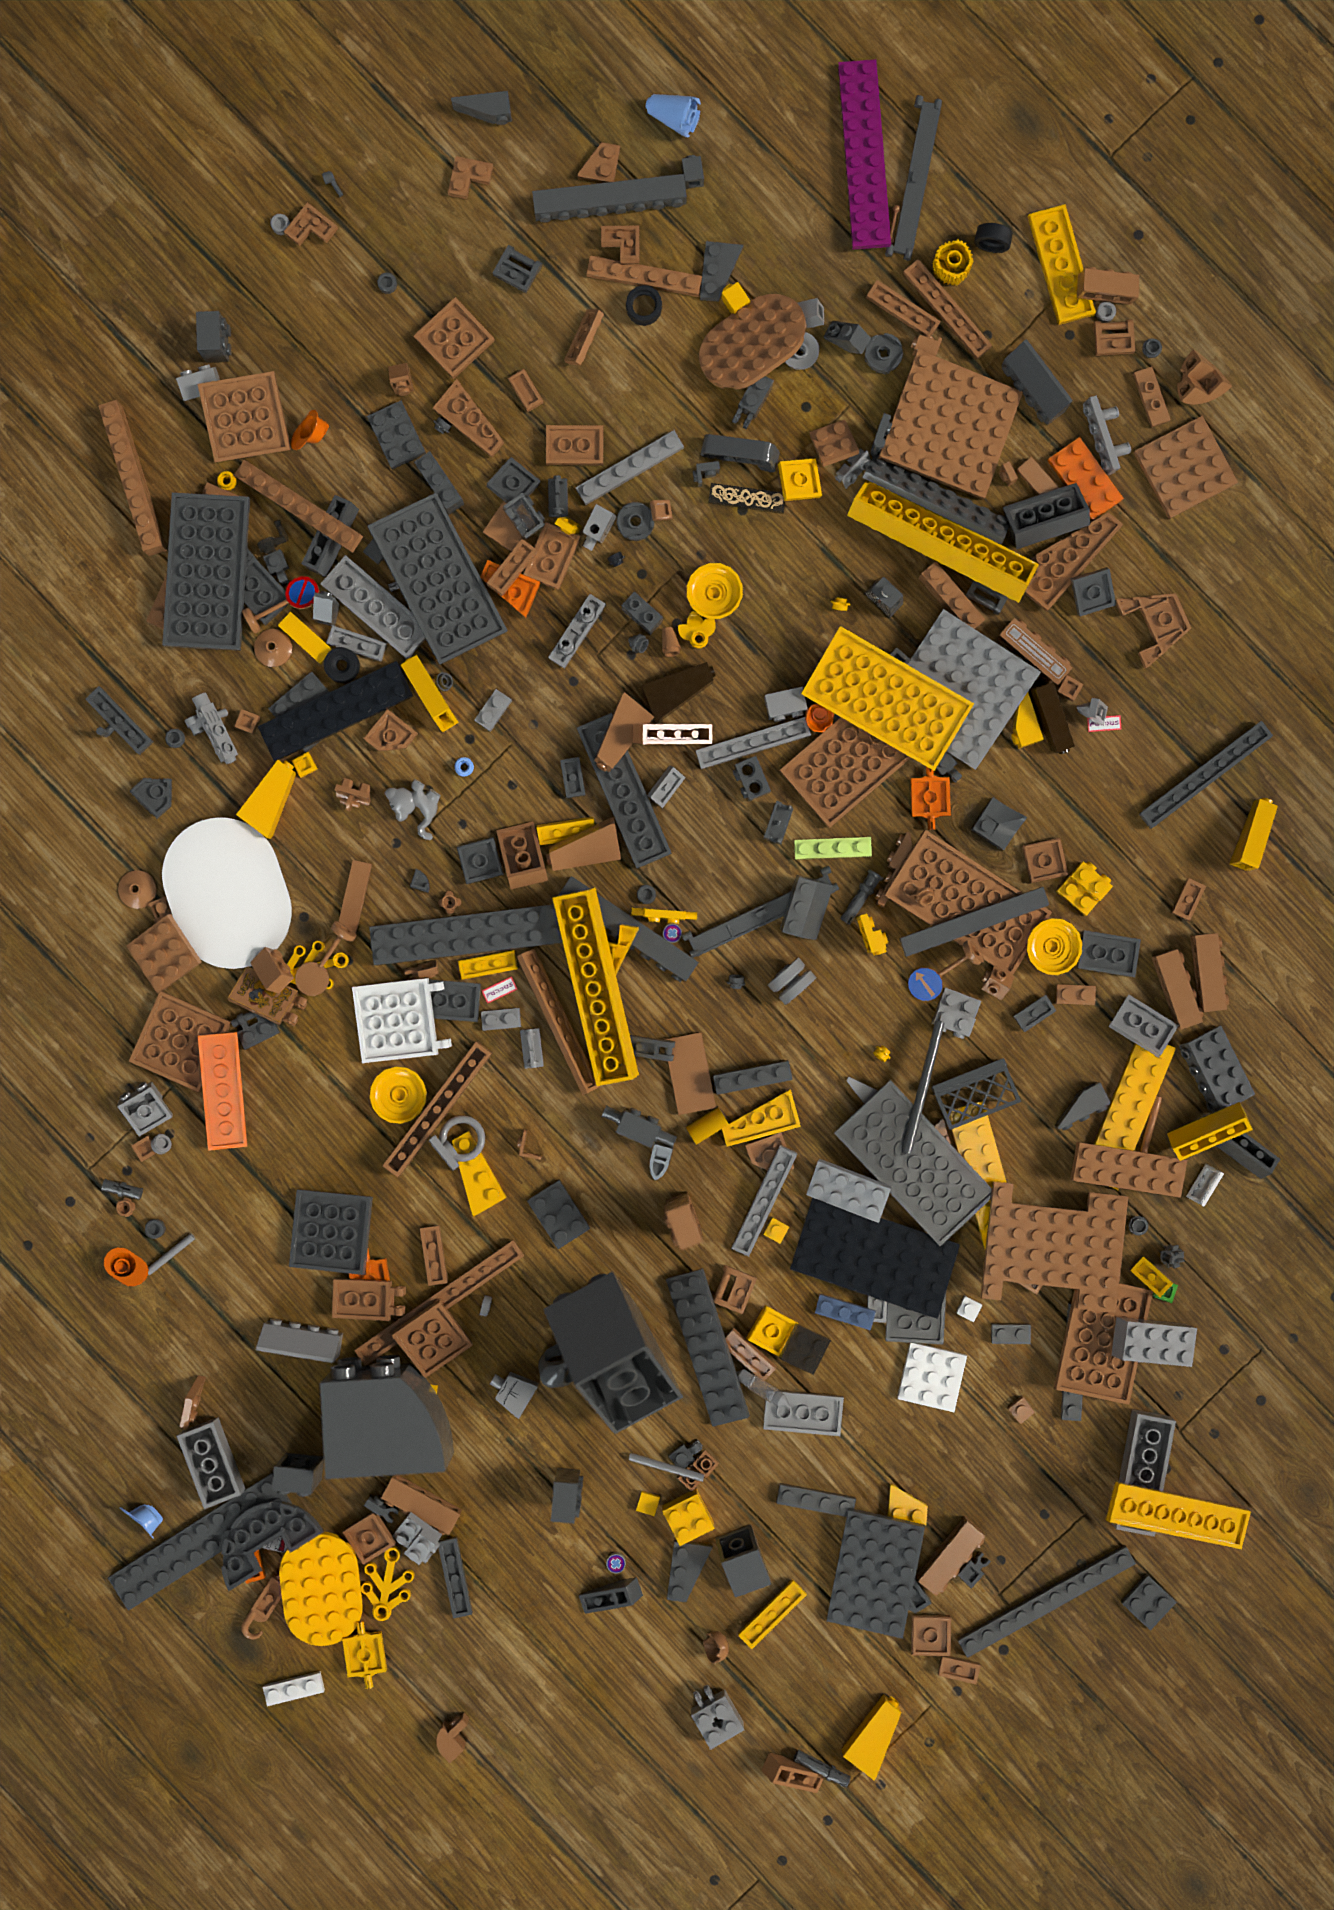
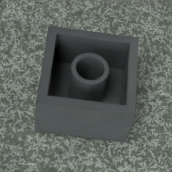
M219 311L196 312L197 351L206 363L229 362V355L232 354L231 344L228 343V336H231L230 325L227 324L226 319L223 318Z

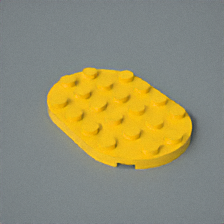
M324 1532L291 1553L287 1549L281 1559L279 1578L284 1617L288 1628L298 1639L311 1645L328 1646L342 1641L343 1638L348 1637L357 1627L356 1622L360 1621L363 1608L358 1560L353 1548L349 1543L339 1538L338 1535Z

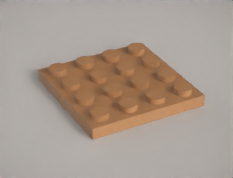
M275 371L197 384L215 462L291 450Z
M1203 415L1134 451V455L1168 519L1183 513L1238 483Z
M160 991L129 1062L194 1091L201 1092L202 1079L198 1035L227 1033L231 1021Z

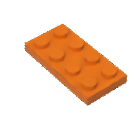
M1080 437L1047 460L1065 486L1077 483L1089 507L1091 522L1124 499Z

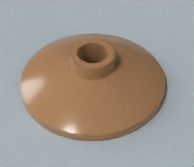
M268 629L257 637L254 644V652L262 664L268 667H278L285 664L291 657L292 642L283 631ZM270 644H275L273 650H269Z
M136 870L123 876L118 886V893L125 905L140 909L153 902L156 897L157 886L150 874ZM134 886H138L139 888L138 892L136 893L133 892Z

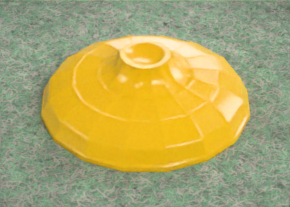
M708 563L699 567L690 576L687 584V598L690 606L699 615L708 619H721L731 615L738 608L743 597V585L738 574L731 567L721 563Z
M1051 918L1040 922L1032 929L1027 940V953L1030 962L1037 970L1048 975H1060L1068 972L1077 964L1082 954V940L1079 932L1071 923L1063 919Z
M393 1067L384 1070L375 1078L371 1085L370 1101L372 1108L380 1118L389 1123L402 1124L412 1121L421 1113L426 1104L427 1091L423 1080L416 1072L404 1067Z

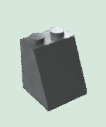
M751 1525L715 1538L721 1564L735 1598L771 1585L769 1573Z

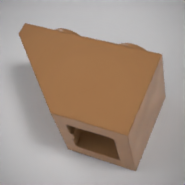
M407 363L388 367L389 380L395 395L405 396L414 391Z

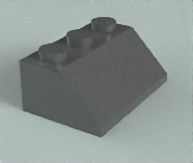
M796 875L780 930L783 933L800 938L817 940L834 885Z

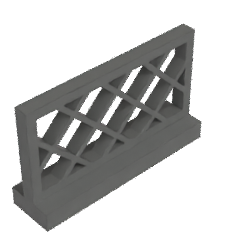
M1004 1058L931 1088L949 1130L1022 1102ZM1004 1071L1007 1078L1005 1085L994 1082L996 1074ZM981 1080L990 1083L986 1093L976 1089L978 1082ZM992 1084L1003 1088L999 1098L989 1094ZM963 1087L972 1090L968 1100L958 1096L960 1089ZM1005 1089L1013 1092L1016 1100L1011 1102L1002 1100ZM974 1091L985 1095L981 1105L971 1101ZM945 1094L953 1096L954 1100L951 1107L944 1105L940 1096ZM987 1096L998 1101L995 1108L989 1109L984 1107ZM957 1098L967 1102L964 1112L953 1108ZM969 1103L980 1108L976 1116L966 1114ZM951 1111L962 1115L960 1121L953 1125L949 1119Z

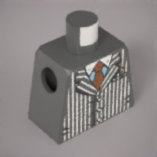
M885 577L877 579L864 592L889 618L903 605V594Z

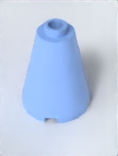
M653 94L646 101V109L648 114L680 135L689 137L688 133L694 132L700 116L697 104L701 105L699 98L694 96Z

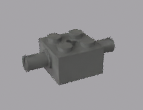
M606 1105L601 1117L617 1123L616 1133L652 1148L656 1140L673 1147L677 1136L661 1130V1124L658 1123L659 1119L650 1115L647 1118L640 1115L641 1111L632 1107L630 1110L626 1109L625 1112H620Z

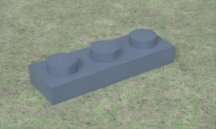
M820 1294L815 1313L871 1330L876 1310Z

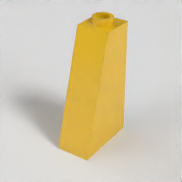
M416 655L406 659L401 664V667L442 733L458 724L459 722L419 657Z
M286 760L284 762L276 761L236 814L268 839L273 837L297 774L293 771L294 766Z
M1262 797V799L1254 801L1230 860V865L1245 871L1259 868L1278 807L1272 804V800Z
M883 1694L842 1748L843 1757L873 1780L878 1775L901 1715L899 1702L894 1697H887Z

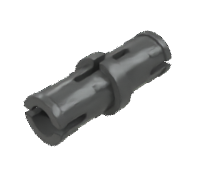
M104 1179L101 1188L102 1191L118 1194V1197L126 1196L140 1200L143 1194V1188L127 1185L126 1182L118 1183Z

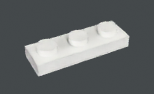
M321 1671L263 1686L267 1706L323 1693L325 1690Z

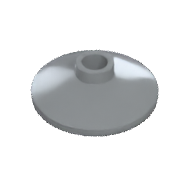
M805 332L803 344L799 348L803 355L799 356L795 353L785 361L793 369H807L818 358V342L807 332Z

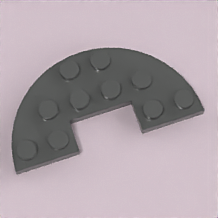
M266 1502L245 1511L232 1524L222 1547L223 1566L221 1568L228 1591L263 1571L254 1552L281 1536L291 1553L324 1533L320 1524L307 1511L287 1502Z

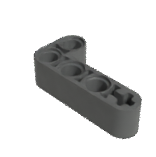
M706 434L700 454L710 459L755 464L763 471L775 472L780 451L774 444L766 441Z

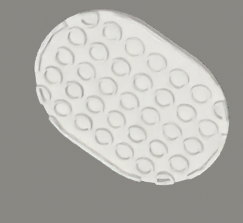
M231 818L202 820L189 826L176 837L164 859L162 869L163 887L173 918L198 957L213 966L239 969L252 966L250 962L264 947L278 949L288 933L292 917V906L278 859L268 840L249 824Z

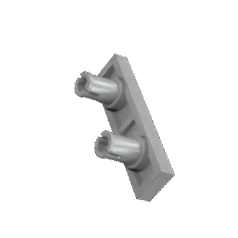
M1096 395L1083 403V412L1087 416L1089 430L1095 440V449L1099 452L1101 458V467L1108 476L1121 468L1117 457L1129 454L1131 446L1128 442L1113 446L1105 421L1119 417V410L1117 406L1101 410Z
M589 594L548 658L565 669L606 607V604Z

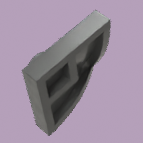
M992 797L971 830L1003 851L1027 817Z

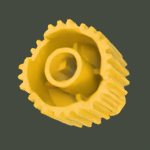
M957 239V241H948V243L945 242L944 245L939 246L932 268H934V277L940 279V282L943 281V284L947 283L949 285L951 283V285L956 286L967 278L973 264V254H970L971 250H968L969 247H967L966 242L963 243L962 240L959 241Z

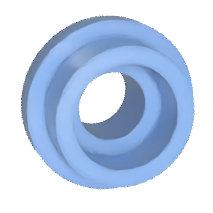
M466 757L459 758L454 766L456 773L463 777L469 776L474 770L473 762ZM463 764L468 765V768L465 771L461 770V766Z

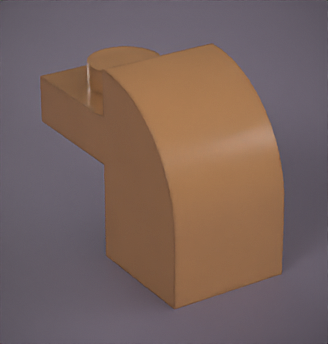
M465 1713L460 1717L458 1715L455 1716L449 1724L444 1720L437 1735V1748L449 1763L465 1748L466 1742L458 1735L467 1726L469 1717Z

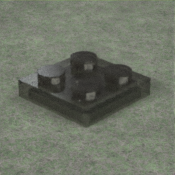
M796 1323L779 1358L814 1375L831 1340Z

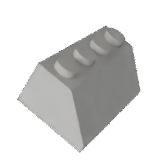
M270 1319V1321L264 1323L256 1346L257 1351L333 1363L340 1356L343 1333L338 1332L339 1330L335 1328L322 1330L317 1325L304 1327L300 1326L301 1323L298 1322L286 1324L281 1323L282 1320Z

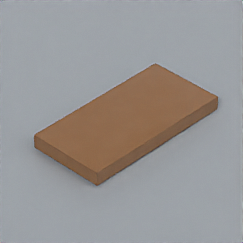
M702 1033L664 1039L675 1041V1048L672 1050L674 1059L673 1061H668L678 1115L716 1108Z

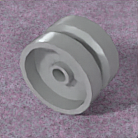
M799 957L790 965L787 964L768 984V987L773 992H778L783 987L786 988L779 995V999L784 1005L792 1001L817 978L810 970L804 972L801 976L798 975L805 967V964Z

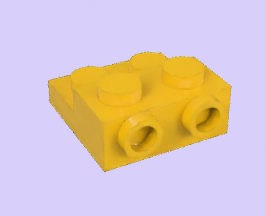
M1084 861L1080 862L1056 891L1084 916H1087L1113 887L1110 884L1111 879L1105 874L1100 876L1095 871L1097 868L1089 861L1087 863Z
M868 914L856 917L867 953H873V956L887 952L885 944H888L886 934L885 932L882 933L881 930L873 932L872 928L875 925L872 917H868Z

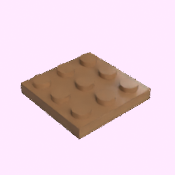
M456 297L414 335L416 341L452 379H455L495 341L493 336Z
M171 914L163 917L126 945L157 994L167 989L202 963Z
M437 1300L391 1332L392 1337L425 1378L473 1345L470 1338L440 1300Z

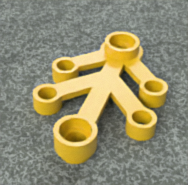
M315 941L313 943L312 950L303 964L314 962L319 952L325 949L322 941ZM317 943L322 945L320 950L315 948ZM301 945L294 948V953L287 963L294 977L291 982L295 985V975L299 967H294L299 958L306 954V948ZM298 948L303 949V953L301 955L297 953ZM337 953L333 959L327 960L324 967L336 966L344 968L349 964V957L345 953ZM340 957L345 959L343 964H340L338 961ZM329 978L331 985L327 989H331L334 986V981Z
M393 1546L385 1551L384 1557L387 1561L384 1581L376 1571L377 1565L374 1562H368L364 1568L365 1573L371 1577L381 1592L379 1600L373 1592L372 1582L365 1581L361 1586V1592L366 1594L373 1605V1617L378 1621L387 1620L392 1613V1609L400 1603L408 1601L411 1596L410 1590L403 1588L397 1597L388 1602L390 1593L405 1583L411 1582L415 1576L413 1570L407 1569L401 1577L392 1582L395 1562L399 1560L401 1551L397 1546ZM391 1550L396 1551V1554H397V1555H396V1556H392V1555L390 1554V1551H391ZM372 1566L374 1571H369L367 1567ZM410 1573L412 1578H406L405 1574ZM364 1585H369L370 1590H365ZM406 1592L408 1597H402L401 1593ZM379 1608H384L386 1612L381 1613Z

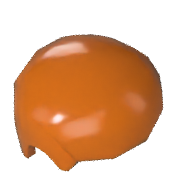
M814 703L806 710L805 720L807 726L812 731L822 733L833 724L834 713L823 706Z

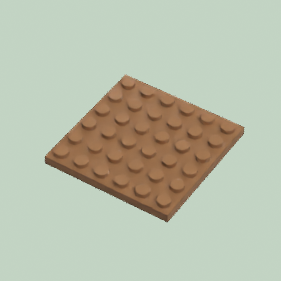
M918 349L895 409L890 432L886 434L885 446L881 449L878 458L984 500L1023 392Z

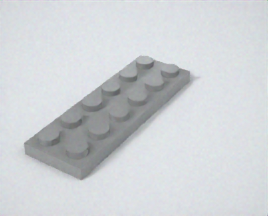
M346 555L321 582V585L406 659L410 658L425 641V637L412 612Z

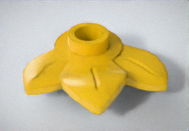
M694 611L689 614L687 625H678L679 635L683 639L690 641V644L697 649L705 647L708 643V637L715 631V619L707 618L703 621L700 615ZM697 636L702 637V641L696 642L695 638Z

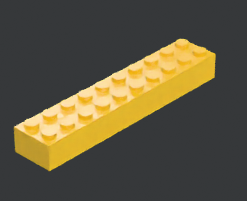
M868 480L865 481L855 496L847 515L1018 603L1039 566L1038 563Z
M596 887L556 896L553 898L596 1086L633 1080L639 1073Z

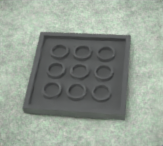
M297 1189L289 1267L364 1275L366 1271L373 1197Z

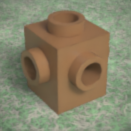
M994 966L990 972L986 971L981 981L984 983L981 990L1002 1000L1010 990L1014 976Z

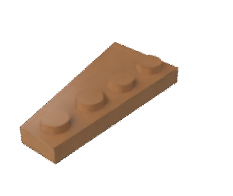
M456 379L435 404L433 410L493 458L504 444V441Z

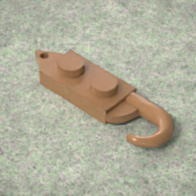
M279 1574L272 1576L242 1623V1633L248 1639H257L263 1634L262 1631L257 1634L249 1632L248 1628L252 1621L265 1622L282 1598Z

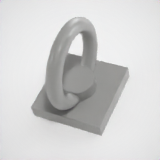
M462 1115L455 1116L442 1126L439 1139L433 1136L429 1143L450 1169L454 1171L460 1166L456 1161H470L481 1153L485 1145V1132L481 1124L474 1118ZM459 1123L472 1126L478 1137L475 1148L466 1154H458L447 1140L448 1131Z

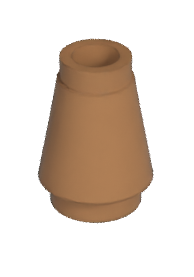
M663 628L662 652L665 654V657L679 655L681 647L673 628Z

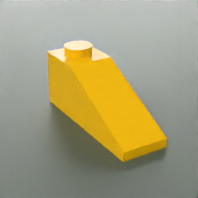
M1028 692L1015 710L1013 734L1011 737L1014 745L1018 746V749L1044 740Z

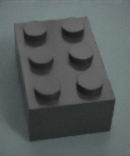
M285 1453L274 1466L272 1490L277 1491L278 1494L293 1492L297 1493L298 1496H309L322 1480L324 1457Z
M557 1468L553 1488L551 1522L574 1524L575 1517L579 1518L584 1477L580 1476L579 1469Z

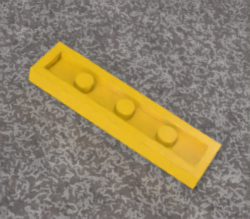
M792 1579L738 1632V1636L753 1649L807 1593Z

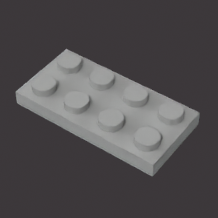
M819 1159L806 1195L879 1223L892 1186Z
M766 1389L763 1429L840 1436L844 1397ZM777 1391L785 1394L788 1405L778 1407L772 1403V1398Z

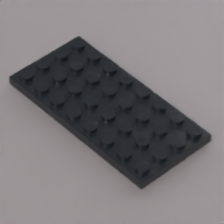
M812 1197L790 1270L938 1319L960 1244L947 1240L939 1246L927 1233L883 1218L877 1223Z

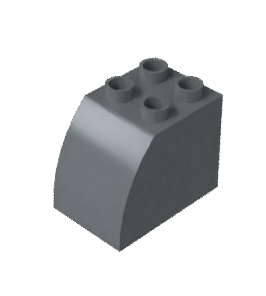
M614 1272L598 1274L588 1281L587 1286L574 1293L568 1292L557 1296L552 1305L543 1309L574 1385L614 1434L683 1398L668 1363L641 1311Z
M385 1355L377 1357L376 1363L370 1366H361V1358L349 1357L339 1359L338 1365L331 1367L330 1373L320 1382L325 1479L446 1471L454 1454L449 1420L435 1390L413 1364H400L399 1355Z

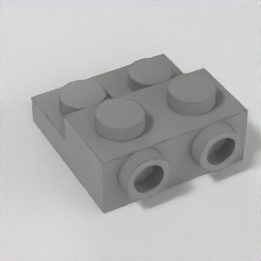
M944 988L931 1024H935V1021L945 1023L943 1032H946V1030L953 1031V1036L964 1039L965 1036L970 1037L981 1001Z
M143 1082L136 1087L137 1090L130 1094L128 1091L119 1097L120 1100L117 1107L138 1136L143 1135L173 1117L172 1112L162 1100L163 1096L153 1082L148 1084Z
M410 1512L392 1537L399 1544L407 1548L404 1554L410 1560L420 1565L422 1561L426 1564L432 1553L434 1554L440 1546L438 1541L442 1534Z

